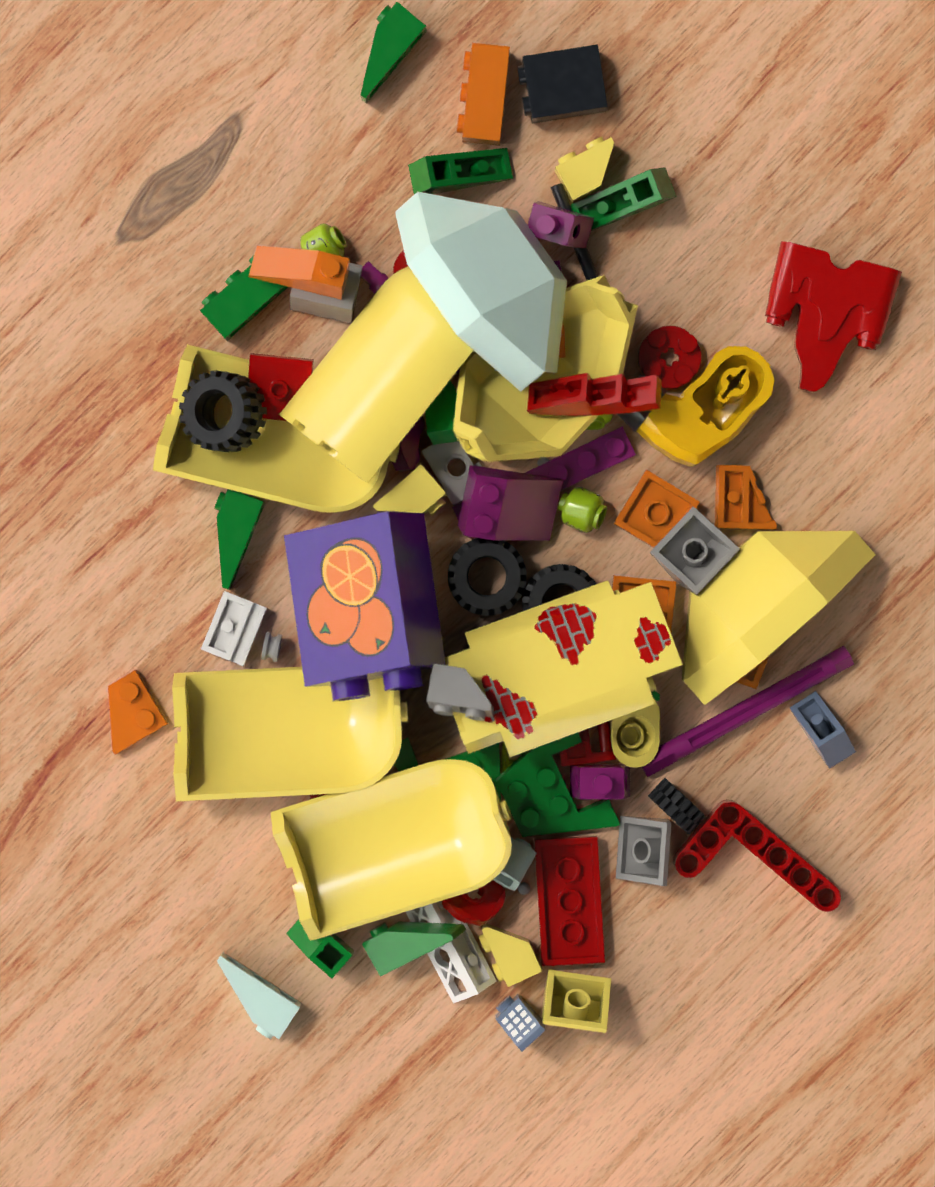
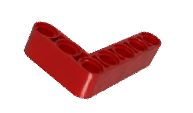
M726 799L720 801L678 849L673 858L674 867L681 876L685 878L696 877L733 836L817 909L830 912L835 910L841 902L840 891L836 886L733 800ZM728 806L735 807L737 810L736 819L730 823L723 822L721 819L722 810ZM750 827H758L761 830V837L755 843H748L745 839V832ZM707 830H713L717 835V841L710 847L703 846L700 841L702 833ZM781 847L785 851L783 861L777 864L770 862V851L773 848ZM687 854L694 855L697 860L696 866L689 871L683 870L680 867L681 858ZM798 868H806L809 872V878L805 883L797 884L793 880V874ZM824 888H830L833 893L832 900L827 904H820L817 900L819 891Z

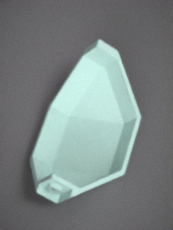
M417 192L395 211L407 265L456 335L519 391L524 390L528 385L541 377L544 372L557 373L567 280L519 212L503 207Z

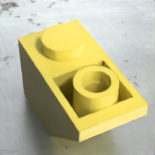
M599 137L586 145V151L578 155L573 151L558 159L559 165L555 167V173L572 204L600 190L614 145L612 137L605 141L603 137Z
M490 924L482 926L483 934L479 936V939L486 953L492 951L497 962L492 964V968L499 982L505 980L507 986L510 987L542 972V967L529 939Z

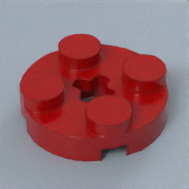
M662 326L651 331L642 341L638 352V364L645 377L658 375L662 380L663 388L676 389L688 383L697 374L701 364V350L697 339L687 330L678 326ZM668 349H673L674 354L678 355V361H673L671 366H666V361L661 359V353H667Z
M492 880L478 888L477 894L481 896L480 899H472L468 896V893L442 900V906L457 920L466 924L481 926L493 919L502 908L506 897L505 888L503 890L502 885Z

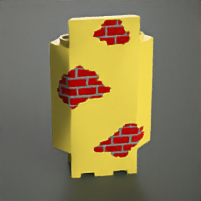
M608 580L468 631L465 635L470 648L445 657L446 666L460 667L467 670L494 709L493 718L485 716L483 721L468 719L465 717L466 713L453 712L468 754L504 741L510 757L655 704L651 692L657 689L652 676L683 665L652 583L649 582L620 593L619 589L612 590Z

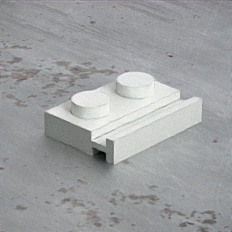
M224 591L201 650L244 666L267 607Z

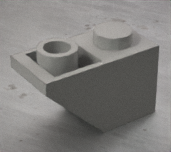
M433 664L427 703L430 708L434 709V713L445 716H452L453 712L466 713V718L483 721L485 716L493 718L494 709L465 668Z

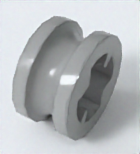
M266 632L262 649V660L270 657L273 659V662L278 661L282 635L278 634V636L273 637L270 632Z

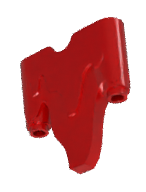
M781 241L765 316L767 317L766 323L784 327L785 322L790 320L794 306L797 305L799 307L794 336V349L800 363L798 389L816 392L824 387L832 376L844 349L854 337L858 340V347L876 350L877 345L881 344L883 333L889 320L902 275L901 271L862 260H856L846 269H839L832 264L830 254L826 251Z

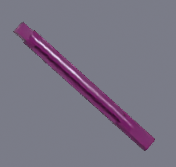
M842 646L693 729L659 746L654 759L646 766H642L643 771L649 777L822 681L854 665V662L845 646Z

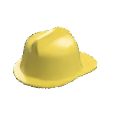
M655 700V704L612 719L610 739L613 754L619 762L627 767L638 768L646 766L654 759L658 752L660 742V711Z

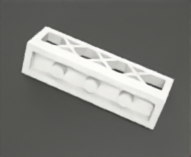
M441 901L406 911L411 922L428 921L430 923L464 924L466 930L456 939L427 953L453 1004L481 993L497 981L468 925L454 918L442 906ZM440 948L447 952L450 958L449 963L442 959ZM455 977L461 979L466 988L465 991H459L454 982Z

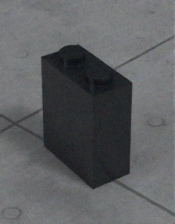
M598 44L523 56V65L517 66L520 85L526 84L528 95L527 97H522L525 116L531 115L532 124L607 111L608 106Z

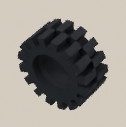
M666 778L648 795L687 834H690L706 817Z

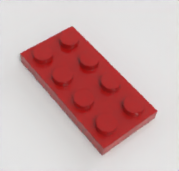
M598 837L534 839L535 852L537 853L535 859L542 966L605 963Z

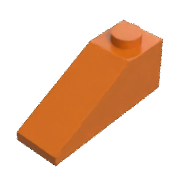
M257 246L249 277L342 300L350 269V258L318 250Z

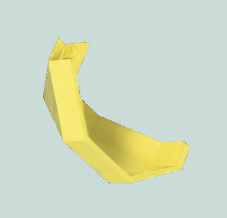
M605 275L566 288L562 321L565 331L566 358L558 359L557 373L544 372L534 382L588 373L592 379L623 374L638 305L624 301L623 294L618 289L610 287ZM475 351L460 366L453 431L467 454L486 462L561 456L599 415L557 416L529 414L527 411L529 385L524 390L519 391Z
M855 531L755 532L739 546L740 550L697 596L689 591L682 681L685 682L704 705L766 659L825 607L876 555Z

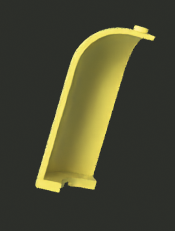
M405 267L388 278L279 415L321 447L324 443L328 444L333 448L329 453L332 457L361 480L368 483L472 353L473 349L456 335L410 267Z
M187 344L180 359L172 398L178 399V401L173 403L171 414H167L164 427L157 442L153 470L313 511L327 513L343 512L364 504L377 493L384 481L389 461L396 463L400 444H398L368 483L361 480L332 457L329 453L333 448L328 444L324 443L321 447L318 446L288 421L262 419L266 423L264 428L259 427L258 429L261 435L258 439H251L252 445L248 448L241 447V451L222 452L201 448V445L194 444L190 440L192 436L184 433L183 428L186 427V424L180 423L179 416L183 415V410L179 409V404L185 401V397L182 396L184 390H190L189 383L193 379L200 380V374L210 373L211 371L230 372L248 378L249 360ZM226 394L217 401L214 408V419L220 429L228 424L232 416V404Z
M302 667L174 673L172 684L174 727H181V732H177L178 743H175L173 770L176 802L336 794L364 789L385 776L399 755L402 742V722L408 721L407 702H401L400 690L385 691L383 678L368 680L371 695L369 697L347 701H333L331 686L305 687Z
M446 759L432 761L384 776L374 784L358 791L326 794L271 812L273 836L282 853L286 868L292 867L297 884L292 885L296 898L299 921L310 941L474 891L486 885L501 873L508 863L512 849L507 820L511 819V814L507 802H500L491 778L482 768L463 760Z

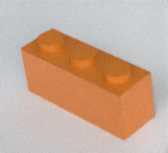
M472 43L471 52L465 51L463 70L469 71L468 83L462 82L460 102H466L465 114H458L457 133H463L462 142L500 146L510 53L509 46Z

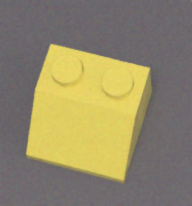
M420 464L376 502L373 507L380 513L396 511L426 514L429 512L432 516L446 504L443 500L446 493Z
M548 970L544 991L542 1023L606 1033L611 978Z

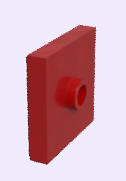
M250 354L248 378L251 379L250 383L257 384L260 388L257 393L263 394L266 400L261 403L262 407H267V414H263L262 419L286 421L279 414L312 374L314 359Z

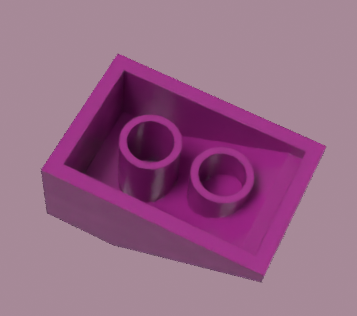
M470 465L458 527L464 536L475 538L550 541L563 480Z

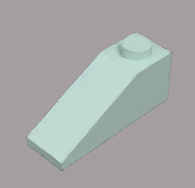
M223 952L217 962L252 1022L258 1025L256 1030L269 1039H272L273 1036L280 1039L302 1003Z

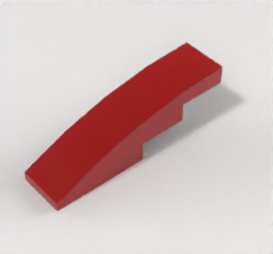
M588 373L534 382L529 385L527 411L529 414L592 416L660 409L662 380L658 375L627 380L623 374L592 379Z

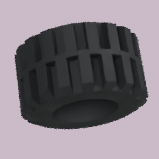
M224 371L202 373L199 375L200 380L193 379L189 383L191 389L184 390L182 394L185 397L184 403L180 402L179 409L183 410V415L179 416L180 423L186 424L183 431L186 435L192 436L190 440L194 444L201 445V448L222 452L241 451V447L248 448L251 446V439H258L261 435L258 429L259 427H265L266 421L262 420V415L267 414V407H262L261 404L266 400L263 394L257 393L260 389L257 384L250 383L251 379L246 376ZM226 394L232 404V416L228 424L220 429L214 419V408L217 401Z
M475 538L462 545L453 555L448 568V585L458 604L469 612L482 616L497 615L509 610L519 601L526 586L527 572L522 556L518 553L517 549L506 541ZM489 557L496 559L505 569V584L495 594H479L469 583V569L475 561L481 558Z
M566 564L548 566L537 572L528 582L523 593L522 609L525 611L542 605L546 592L556 585H567L577 592L596 585V582L587 572L576 566Z

